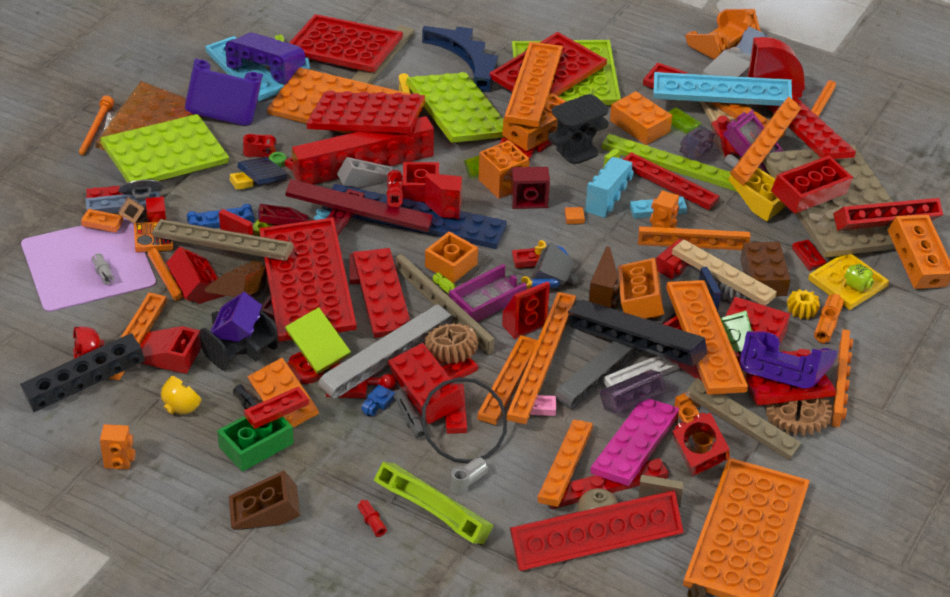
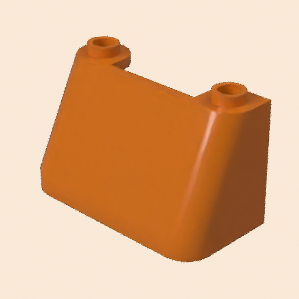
M724 9L717 16V29L709 34H698L696 31H691L685 35L689 47L715 60L724 50L736 47L742 40L744 31L749 26L760 32L761 30L755 9Z

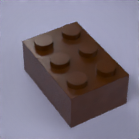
M780 242L743 243L740 258L743 272L777 291L776 297L787 296L790 276Z

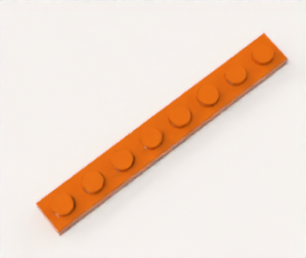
M790 97L784 100L730 172L742 186L750 179L800 111L801 107Z

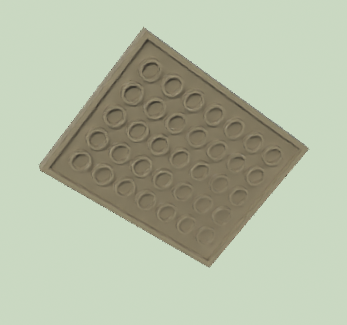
M854 145L850 146L856 151L855 158L834 159L854 177L847 194L796 213L823 257L896 249L887 231L890 226L837 231L833 213L842 207L893 202ZM812 149L768 153L762 162L770 175L776 179L778 174L818 160L820 157Z

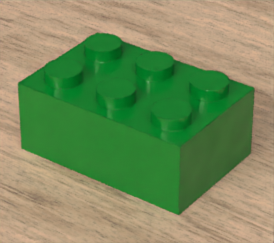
M243 416L217 430L219 448L241 472L294 444L293 426L283 416L256 429Z

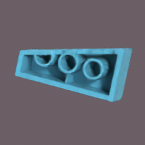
M612 157L605 164L604 169L599 171V175L593 177L592 181L594 182L587 184L585 212L606 218L609 211L612 212L615 201H619L621 192L625 191L628 180L631 181L633 178L632 162Z

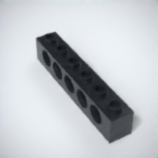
M130 333L21 383L20 386L32 411L36 412L144 362L145 358L141 346L134 335Z

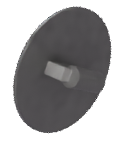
M136 180L120 186L119 192L121 194H133L135 200H145V198H149L152 191H160L163 188V184L156 180Z

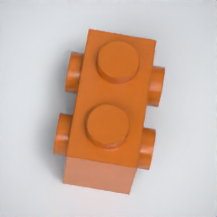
M662 190L658 198H654L651 205L653 213L650 217L652 227L676 228L679 195Z
M103 425L100 446L104 468L129 470L131 461L135 460L136 451L132 449L134 438L133 434H130L129 426Z

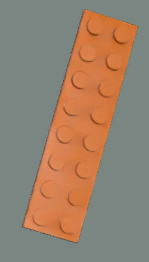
M529 42L504 116V122L539 127L563 46Z
M705 281L667 282L666 289L682 330L705 337L708 354L696 366L707 395L747 392L748 385Z

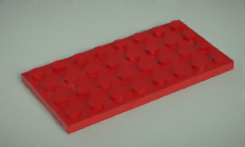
M334 217L259 228L261 237L292 242L294 245L287 261L264 257L278 341L292 340L285 326L317 308H320L337 333L357 330Z

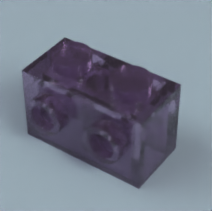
M699 126L682 138L680 142L682 146L679 152L683 153L688 159L695 160L699 156L702 157L704 153L712 149V141L716 134L703 126Z

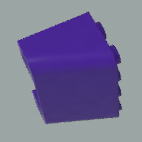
M247 33L225 44L227 67L239 69L243 64L242 58L270 66L272 78L285 85L299 67L305 64V53L301 47L256 33Z

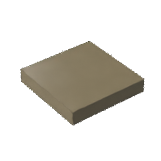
M641 475L639 498L675 490L678 507H680L684 482Z

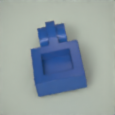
M378 385L367 396V400L362 405L361 410L364 412V415L374 416L378 408L385 410L394 400L395 392Z

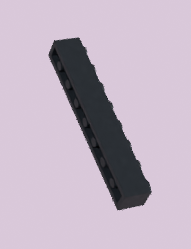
M583 299L568 310L572 328L692 367L708 354L705 337Z

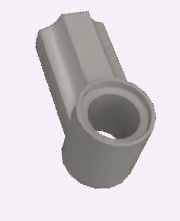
M480 457L475 458L463 467L454 468L451 472L450 490L457 495L467 493L471 484L488 473L489 467L486 465L485 460Z

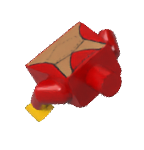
M722 115L711 123L713 141L724 158L729 154L740 156L723 135L728 129L726 126L730 123V120Z

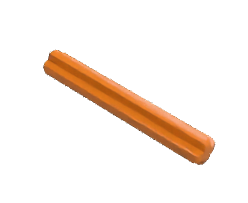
M827 81L811 109L818 117L835 89V81Z
M152 248V250L148 251L149 258L175 301H179V299L183 298V293L177 286L157 249Z

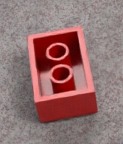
M735 297L725 316L747 311L752 331L773 333L779 338L781 345L788 329L790 313Z

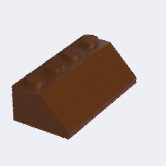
M251 261V263L235 267L206 287L205 292L236 297L242 292L252 295L265 288L266 266L262 265L260 261Z

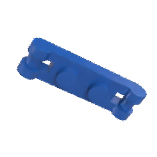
M244 204L239 208L225 209L252 223L255 220L250 204ZM221 210L202 213L190 211L186 215L188 224L213 229L220 228L219 211Z

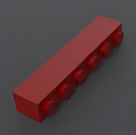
M931 198L844 206L834 212L833 215L837 231L890 226L896 216L929 215L931 221H934L943 216L940 199Z

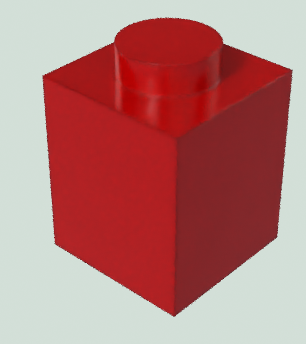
M164 196L145 198L148 222H159L160 219L166 220Z

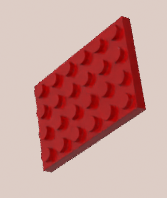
M314 14L289 43L301 47L305 53V58L352 69L375 72L403 38V32Z
M559 32L539 42L563 46L549 94L553 93L559 96L607 65L606 58ZM526 51L490 72L491 80L513 92Z
M326 91L306 123L307 129L411 133L426 102L425 95L417 93L405 95L402 93L386 94L384 92L375 94L368 92Z

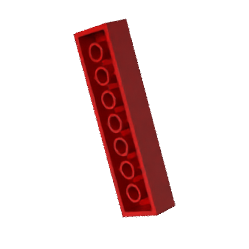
M427 116L417 119L411 133L359 131L292 147L293 175L296 181L313 185L339 179L337 173L346 157L386 166H394L403 162L434 156V128Z

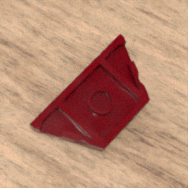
M259 204L258 220L261 223H270L278 226L312 221L308 220L309 215L291 207Z

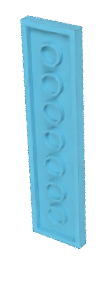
M654 72L653 99L780 106L787 97L792 99L791 80Z

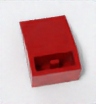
M179 326L147 332L140 343L145 358L142 364L187 374L202 348L200 330Z

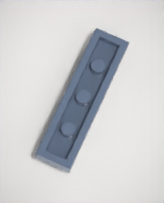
M152 191L149 198L160 197L159 191ZM133 194L85 198L86 211L92 209L107 213H118L128 196L135 200ZM135 200L143 205L144 210H146V200Z

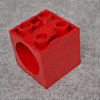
M711 412L708 414H698L693 418V421L689 423L682 422L675 426V430H672L674 442L692 477L730 459V449ZM699 432L706 433L715 442H713L710 451L703 454L694 453L685 445V443H688L691 435Z

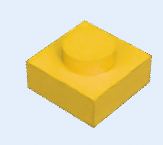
M244 172L230 174L229 180L235 189L253 187V180Z

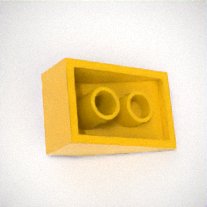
M757 168L743 186L732 175L729 177L728 180L751 211L765 221L770 220L786 207L771 192L775 179L761 169Z

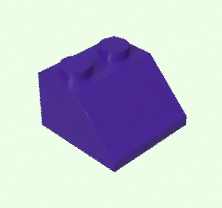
M242 292L221 307L210 332L218 339L239 342L245 337L248 338L254 331V323L260 317L259 312L262 305L247 293Z

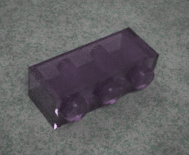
M650 369L602 389L599 393L604 410L617 413L664 393L667 389L662 372Z

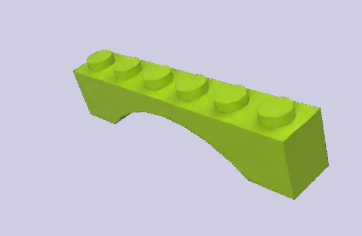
M382 462L373 480L389 491L431 512L448 524L457 534L474 544H484L494 526L395 463Z

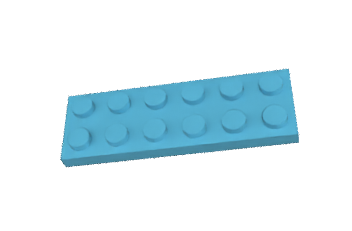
M235 36L205 46L209 56L228 75L244 79L248 72L263 74L258 101L277 95L284 87L282 83L272 78L271 72L263 64L242 58L243 64L239 69L227 67L225 44L235 39Z

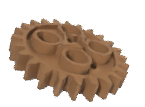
M825 397L766 404L768 422H773L772 425L779 426L780 430L786 429V434L791 431L794 432V436L798 432H801L803 436H805L806 432L813 435L814 430L820 433L821 428L826 429L827 424L830 425V420L832 419V405H829L830 401L825 400ZM798 401H802L800 420L796 421Z

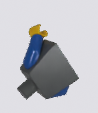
M540 240L538 246H535V253L540 255L531 276L533 280L524 276L521 282L527 283V289L547 281L550 283V288H559L566 282L572 286L575 285L579 276L571 272L574 264L573 259L569 257L563 247L556 246L552 242L546 245L545 241Z

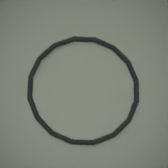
M458 377L440 383L429 392L422 406L421 425L426 440L438 454L453 462L469 463L473 460L454 458L441 451L430 439L425 425L426 407L432 395L444 385L457 381L475 383L487 389L498 401L503 414V433L497 445L486 455L480 456L483 460L487 459L500 448L507 433V414L502 400L491 387L476 379Z

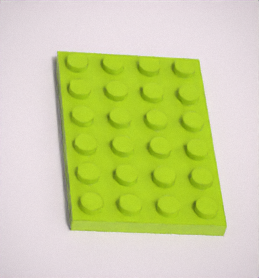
M467 73L407 77L406 84L412 92L425 95V109L451 143L504 137L502 135L503 118Z
M198 114L101 137L100 141L127 183L136 180L160 181L229 163V156Z

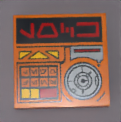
M158 222L134 224L135 252H148L152 248H156L157 251L173 250V240L153 236L152 232Z

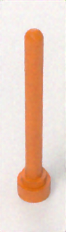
M103 96L99 102L100 110L79 149L80 155L86 154L106 112L112 109L115 103L112 97Z

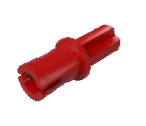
M361 500L357 508L363 515L365 524L371 527L376 537L383 536L387 532V527L381 521L379 512L373 509L368 500Z

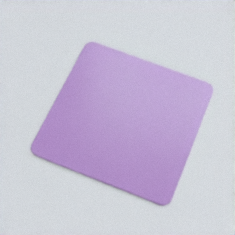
M124 217L123 223L116 233L81 225L25 238L21 242L42 307L48 312L150 288L156 284L155 276L145 252H135L133 223ZM97 253L102 254L105 262L111 267L110 271L114 276V282L109 278L111 282L109 285H105L95 271V265L91 258L94 256L97 260L95 256Z

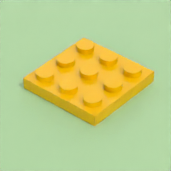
M852 254L836 257L810 273L808 277L809 281L828 295H833L834 293L840 295L844 299L843 305L849 310L888 287L889 284L888 279ZM862 264L872 270L874 283L870 289L866 288L864 291L859 292L846 284L844 276L851 265Z

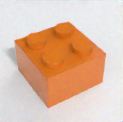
M447 232L425 250V267L434 273H441L452 283L458 281L478 264V247L451 232Z

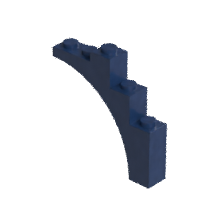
M423 26L422 43L435 45L458 55L472 70L474 83L482 92L490 93L494 82L491 80L490 72L498 68V56L485 54V42L473 40V28L457 26L456 30Z

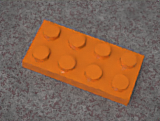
M283 358L247 376L262 402L295 387H300L309 398V405L283 416L293 428L319 414L318 408Z

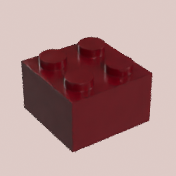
M512 167V209L548 208L550 190L548 167Z

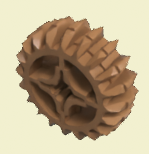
M446 323V325H439L438 328H433L432 332H428V336L425 337V346L441 364H457V362H464L465 359H471V355H475V351L478 350V338L473 328H469L468 325L463 326L462 323L448 325Z

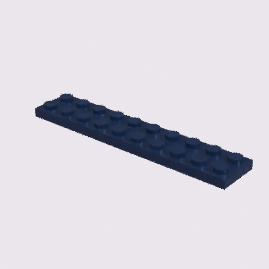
M334 184L332 190L344 193L348 189L364 193L365 198L387 203V195L338 184ZM402 199L403 202L399 207L433 215L428 232L357 214L352 216V218L437 237H442L447 232H451L471 244L497 249L507 227L506 220L460 211L459 219L440 217L425 203ZM322 206V209L327 210L329 212H331L334 209Z

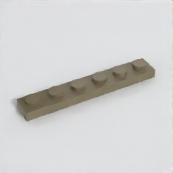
M698 378L686 391L685 395L789 461L801 445V442L724 394L707 395L703 382Z

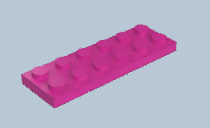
M643 397L592 464L591 474L629 486L678 418L679 408Z

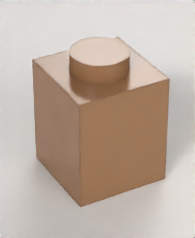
M128 196L119 209L118 214L135 224L144 210V206Z

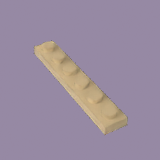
M682 240L672 249L674 256L699 270L707 267L713 278L761 305L766 306L776 297L777 291L686 240Z

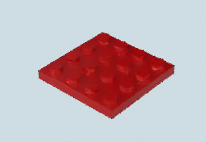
M799 349L797 351L789 352L780 351L797 357L808 356L811 354L809 349ZM741 368L748 385L747 389L757 405L835 396L836 389L826 374L814 387L801 388L750 374Z

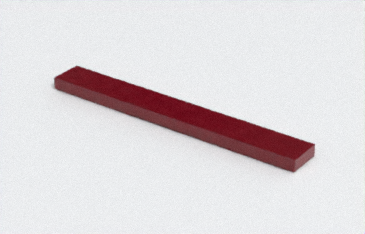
M290 179L285 193L286 197L425 232L429 231L433 218L431 214L403 207H391L387 203Z

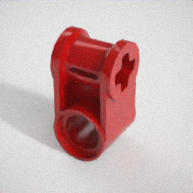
M246 134L243 136V154L247 157L269 158L272 153L276 152L275 145L277 140L273 135Z

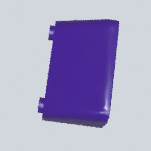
M195 58L185 102L186 111L247 126L252 124L263 74L248 72L243 79L210 71L211 65L206 60Z
M747 331L740 358V366L743 371L801 388H812L832 367L836 360L837 351L829 348L812 349L810 355L797 357L779 352L780 341L775 334L765 331Z

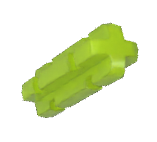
M437 272L433 275L432 281L448 294L450 290L456 288V285L441 273Z

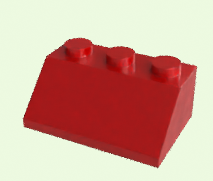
M179 247L166 262L170 269V274L176 279V284L181 288L183 297L186 300L201 304L225 296L205 292V288L218 279L207 258Z

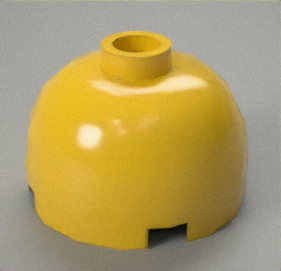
M170 376L161 389V399L165 403L163 408L172 415L174 412L180 415H187L194 411L202 401L192 388L184 386L182 384L183 381L175 376Z

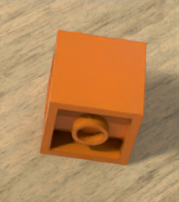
M509 140L479 152V181L498 199L511 194L512 167H529L530 159Z

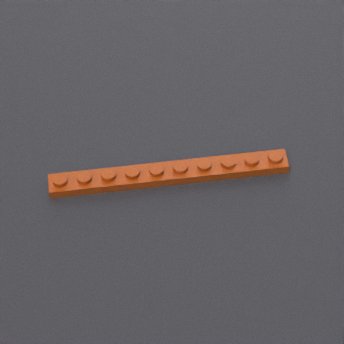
M562 292L557 293L508 410V421L527 424L569 320L568 310L576 303V295Z

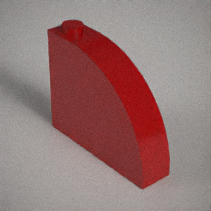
M753 38L748 77L791 80L792 93L797 98H801L802 92L805 90L804 70L793 49L786 43L774 38Z

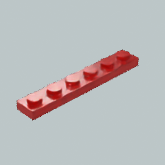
M632 152L622 159L632 162L634 173L707 210H710L719 202V195Z
M658 458L647 461L629 486L597 475L569 482L559 506L550 505L551 509H556L578 503L581 496L590 489L601 488L615 493L640 486L641 475L667 479L668 471L661 459Z

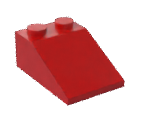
M548 281L515 294L503 310L502 326L514 339L519 338L520 335L524 336L543 328L548 317L550 283Z

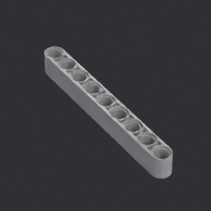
M439 304L433 306L325 373L320 378L318 386L333 399L338 398L388 366L390 359L424 343L425 337L428 336V332H432L433 328H438L439 325L444 326L446 323L448 325L451 324L454 316Z

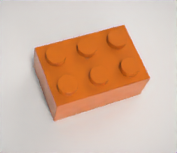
M635 91L611 104L610 121L643 144L648 145L671 132L672 115Z

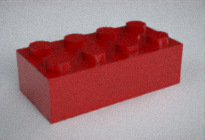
M828 155L778 174L771 192L796 214L847 194L854 177Z
M424 343L388 361L396 382L406 392V395L421 415L422 406L429 392L440 383L451 380ZM455 383L444 385L432 395L426 407L425 421L428 424L464 406L459 388Z

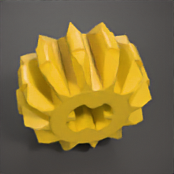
M800 289L797 292L792 291L787 299L788 313H792L793 317H799L800 320L802 318L808 320L810 317H815L820 308L819 296L814 295L813 291L807 292V289L805 291Z

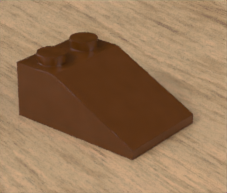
M606 246L590 282L589 302L616 309L619 300L616 298V295H618L620 284L617 283L618 274L611 248Z
M281 471L229 496L230 520L233 530L282 525L300 516L297 485L285 471Z

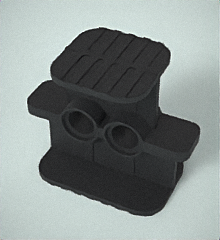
M592 94L583 95L554 106L552 108V115L557 118V131L549 133V141L556 146V150L569 163L579 164L593 159L598 155L597 148L592 145L593 137L598 131L608 128L609 122L603 116L608 114L609 108Z
M260 310V317L254 323L253 333L248 338L245 337L239 342L218 339L208 329L203 327L200 329L202 351L205 357L222 371L227 370V360L236 354H247L257 362L261 359V348L266 345L273 350L278 348L276 324ZM218 311L211 314L212 324H214L217 318Z

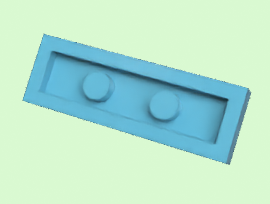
M679 197L678 214H687L684 198ZM654 199L631 201L630 209L634 219L651 217L653 213L651 205Z

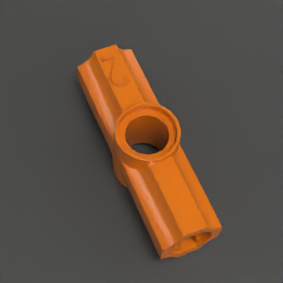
M838 294L828 295L825 306L822 308L814 333V338L820 343L830 342L833 331L836 328L838 317L844 304V299Z

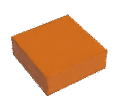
M565 207L566 224L585 223L583 207Z

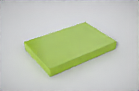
M320 308L285 326L287 333L317 374L351 355V351Z

